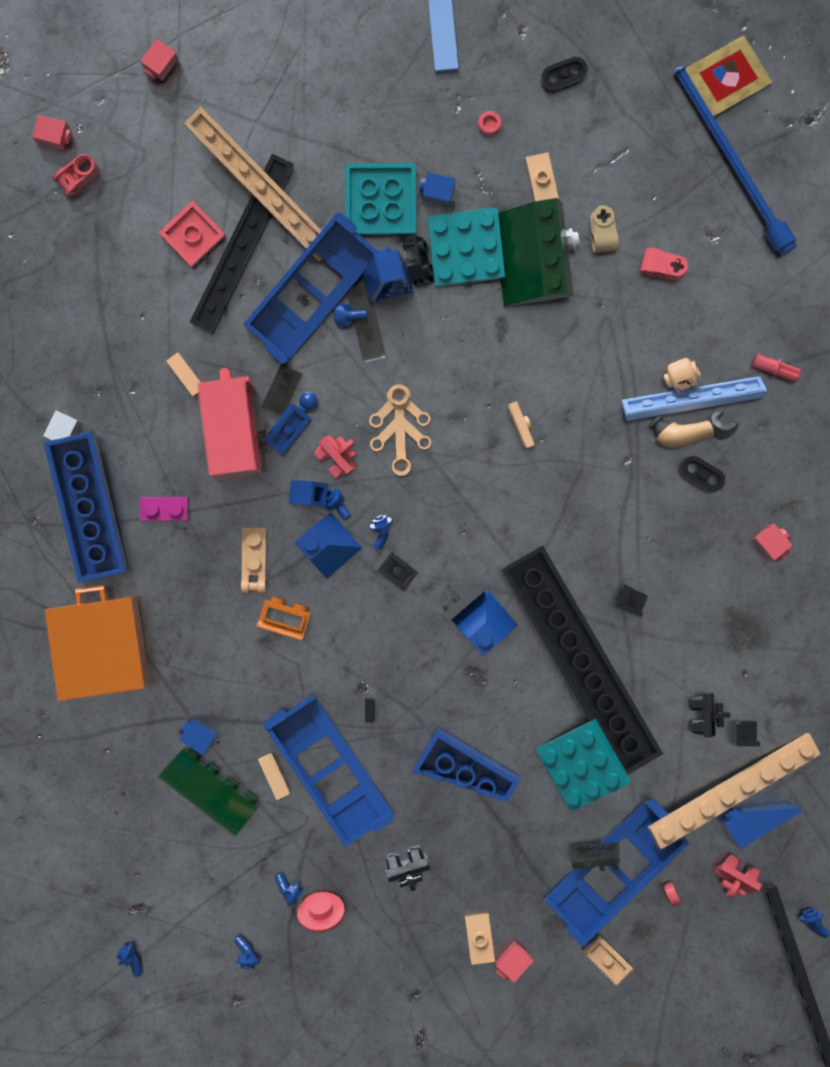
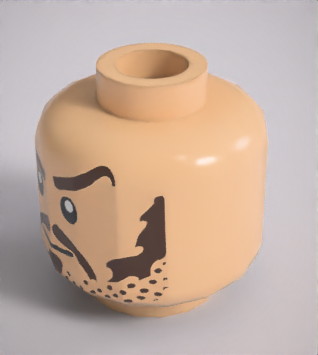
M689 358L670 363L667 367L668 373L664 375L668 387H674L677 392H683L696 387L698 379H701L696 362H691Z

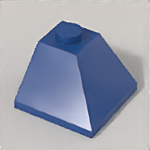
M332 513L311 527L295 542L297 547L326 579L362 549L360 544Z
M487 589L451 620L483 657L518 625Z

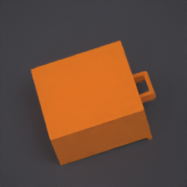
M104 585L75 589L77 604L45 610L58 701L145 689L150 685L138 595L107 600ZM100 592L101 601L82 603V593Z

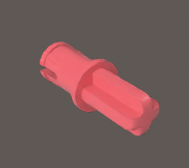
M760 353L757 354L753 364V368L771 373L772 377L776 375L792 382H797L801 375L800 369L782 363L781 359L777 361Z

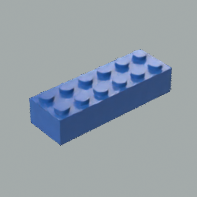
M95 431L43 442L78 583L126 572L128 567Z

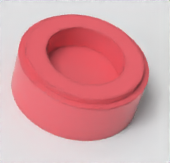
M486 111L479 117L478 128L482 134L494 136L501 129L502 120L496 112Z
M673 882L664 884V889L671 905L675 907L682 904Z

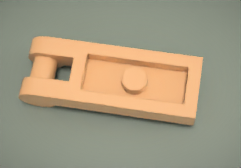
M242 527L241 594H249V592L266 594L267 528ZM250 575H258V582H249Z

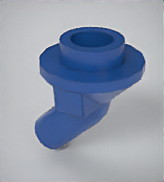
M339 304L334 310V320L340 327L352 325V320L367 319V310H352L351 305Z
M337 488L328 490L326 507L324 508L329 511L335 508L344 521L349 519L351 514L342 503L345 499L344 495Z
M385 515L373 519V523L370 525L371 530L379 533L374 547L382 550L388 538L389 528L393 522L392 518H386Z
M284 874L276 875V883L281 894L284 895L287 905L289 907L292 903L297 905L303 892L299 890L300 884L288 887Z
M817 909L805 910L803 915L800 916V921L809 926L810 930L823 938L829 936V930L822 926L823 913L818 912Z
M239 936L235 939L234 943L243 954H240L236 964H241V969H255V964H260V961L257 959L256 954H253L252 948L245 939Z
M131 943L128 946L123 945L116 956L119 959L117 964L125 966L130 964L133 976H141L142 969L139 959L135 955L136 950L133 949Z

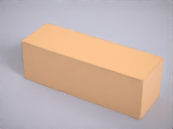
M177 352L166 362L195 398L199 395L197 383L201 382Z
M273 752L259 758L258 761L276 800L289 795L291 791Z

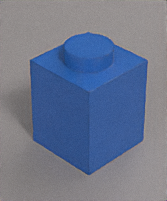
M428 172L427 178L422 179L419 193H423L422 201L450 207L455 178Z
M291 480L289 504L305 507H326L328 484L315 481Z
M194 718L191 722L186 721L180 729L179 733L182 736L179 741L198 753L205 755L218 733Z

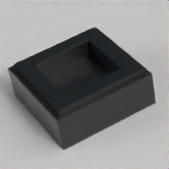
M365 698V723H374L375 699Z

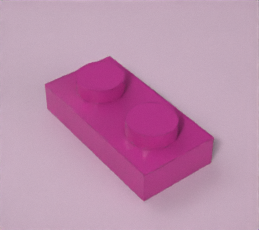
M140 497V521H189L188 497Z

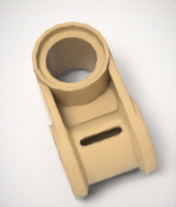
M599 206L590 217L593 252L618 251L619 242L614 212L608 206ZM600 213H602L603 217H607L604 223H602L601 219H597Z

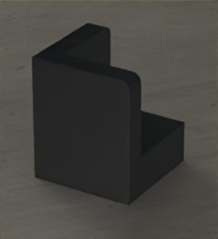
M622 584L613 607L637 617H642V610L648 596L634 590L630 586Z
M731 721L732 745L760 746V741L757 740V721Z

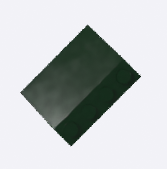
M557 198L527 203L499 212L506 279H501L504 307L572 297L573 288L563 203Z
M183 748L158 777L236 837L258 809L257 798L249 792L242 793L237 789L239 785L231 778L227 777L224 779L218 774L220 770L210 762L207 765L200 760L201 755L194 749L189 748L187 750Z

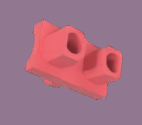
M328 435L318 442L320 446L314 454L322 462L326 461L330 456L335 460L336 463L329 469L335 478L348 474L358 467L352 459L356 455L351 448L355 443L353 439L345 442L341 436L335 440L331 435Z
M729 855L723 864L717 866L714 874L724 879L721 886L727 888L726 896L733 898L737 894L743 897L745 892L753 894L755 890L759 891L762 885L758 882L761 871L749 866L744 874L739 872L738 868L741 860L734 855Z

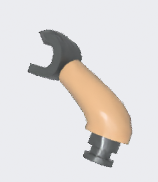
M719 407L713 413L710 422L704 421L678 425L676 422L664 421V416L659 415L650 423L649 427L656 429L655 433L658 435L656 440L661 445L668 448H679L713 436L720 440L728 439L735 434L740 422H732L728 425L721 424L718 419L723 416L724 409Z

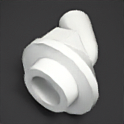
M570 228L566 231L568 251L576 252V246H580L579 236L577 232L573 233Z

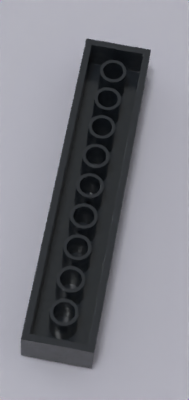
M540 546L500 569L587 722L596 719L627 775L663 755L662 750L544 546Z

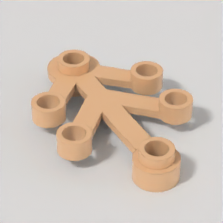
M394 385L388 391V402L376 414L370 416L369 423L373 428H380L383 425V419L394 408L395 419L378 437H374L370 441V447L375 452L381 451L384 448V443L396 433V459L392 463V470L394 474L402 477L406 476L411 470L410 461L406 459L405 432L417 442L419 449L427 450L431 446V439L428 436L422 435L404 418V408L416 417V422L421 427L429 425L430 415L422 412L410 401L411 394L406 386ZM396 393H402L404 398L401 401H397L394 396ZM422 415L428 418V421L424 424L419 421V417ZM374 417H379L381 419L379 425H374L372 423V419ZM421 439L428 440L429 444L427 447L420 445ZM375 440H379L382 443L378 449H375L372 445ZM399 463L406 465V469L402 472L397 469Z

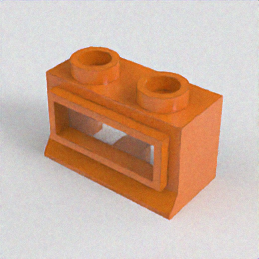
M273 596L271 600L265 599L256 627L303 641L312 614L307 612L308 607L294 603L293 607L284 605L285 600Z

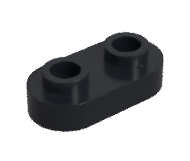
M571 57L549 65L542 73V84L548 90H558L580 82L586 76L587 64L580 57ZM577 68L579 73L573 74L571 69ZM555 76L557 81L551 82L549 77Z
M690 456L682 461L680 465L682 476L708 492H717L725 485V475L723 472L701 458ZM689 464L695 466L696 470L694 473L688 471ZM710 476H713L716 479V483L714 485H711L708 482V478Z

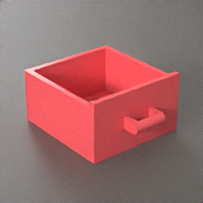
M222 368L220 370V380L197 383L209 476L218 482L263 476L252 392H256V387L249 376L232 378L230 371L227 368Z

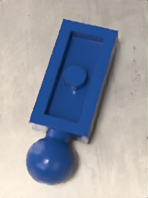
M303 393L299 399V407L291 403L263 438V441L279 454L283 455L311 420L305 413L315 409L318 405V398L314 393Z

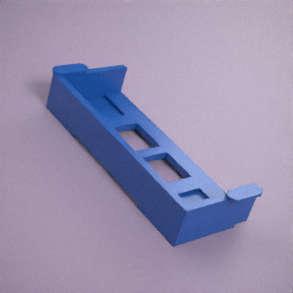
M340 212L335 214L243 324L267 344L265 346L266 351L280 363H286L291 359L363 274L373 255L376 254L377 250L356 232V225ZM314 253L318 254L343 276L342 280L327 297L298 273ZM293 278L322 302L306 322L277 298Z
M314 694L288 712L279 711L264 722V728L345 847L370 830L378 832L394 820L392 809ZM327 735L341 757L310 778L296 756ZM346 763L360 785L331 805H328L314 784Z
M646 799L544 898L546 903L567 924V932L581 946H585L690 844L683 836L663 849L657 847L647 827L668 815L657 801ZM625 837L651 863L633 882L607 856ZM601 860L627 886L610 905L583 879Z

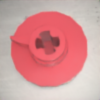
M318 892L307 896L297 909V917L301 926L315 933H323L335 929L345 916L342 900L335 894L328 892Z

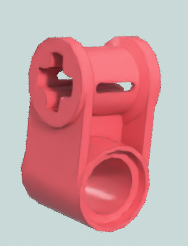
M82 154L58 170L52 179L54 182L59 183L65 191L64 195L70 198L96 178L99 173V166L89 155ZM90 162V170L87 172H82L81 168L83 164Z
M646 248L640 272L648 276L677 281L684 277L688 269V263L680 255L667 253L656 248ZM674 264H678V265H679V266H678V269H679L678 273H677V272H674V268H673Z

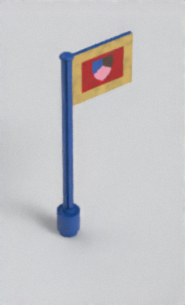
M742 36L687 68L685 66L678 67L674 71V76H677L765 220L768 229L765 232L766 237L774 250L783 256L798 246L795 242L797 239L785 220L780 222L779 219L775 218L714 118L773 83L745 36Z

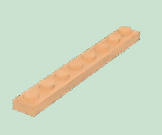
M200 107L183 125L307 249L322 230ZM314 253L312 255L318 262L322 260L318 254Z
M805 733L647 828L657 847L663 849L821 754L810 733Z

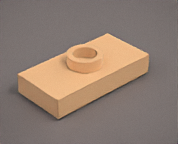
M549 152L526 157L525 161L534 201L558 199Z
M517 401L510 403L507 409L523 448L527 450L534 447L535 444L529 432L532 429L529 418L527 416L523 417Z
M489 913L465 916L471 965L495 962Z
M599 934L582 950L616 986L633 970V967Z

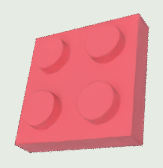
M193 200L159 232L165 241L192 268L226 236Z

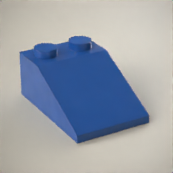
M791 802L739 806L736 808L732 807L721 813L722 816L717 820L731 843L742 849L796 816L802 810Z

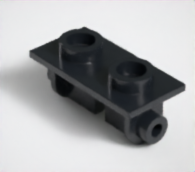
M415 235L410 239L404 240L402 247L406 262L415 260L414 265L408 266L411 282L414 283L415 287L423 285V282L434 283L433 266L427 256L429 252L427 242L423 237Z

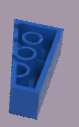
M390 248L377 250L363 274L369 303L413 294L414 289L408 265L399 250L391 251Z
M440 727L437 728L412 771L413 773L423 774L432 777V779L442 780L457 787L467 788L505 802L509 800L520 781L519 775Z

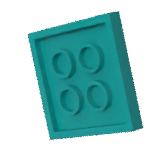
M416 163L345 164V216L356 225V232L359 235H416Z
M498 207L428 216L435 287L506 279Z
M596 719L536 749L571 812L631 783L629 776Z

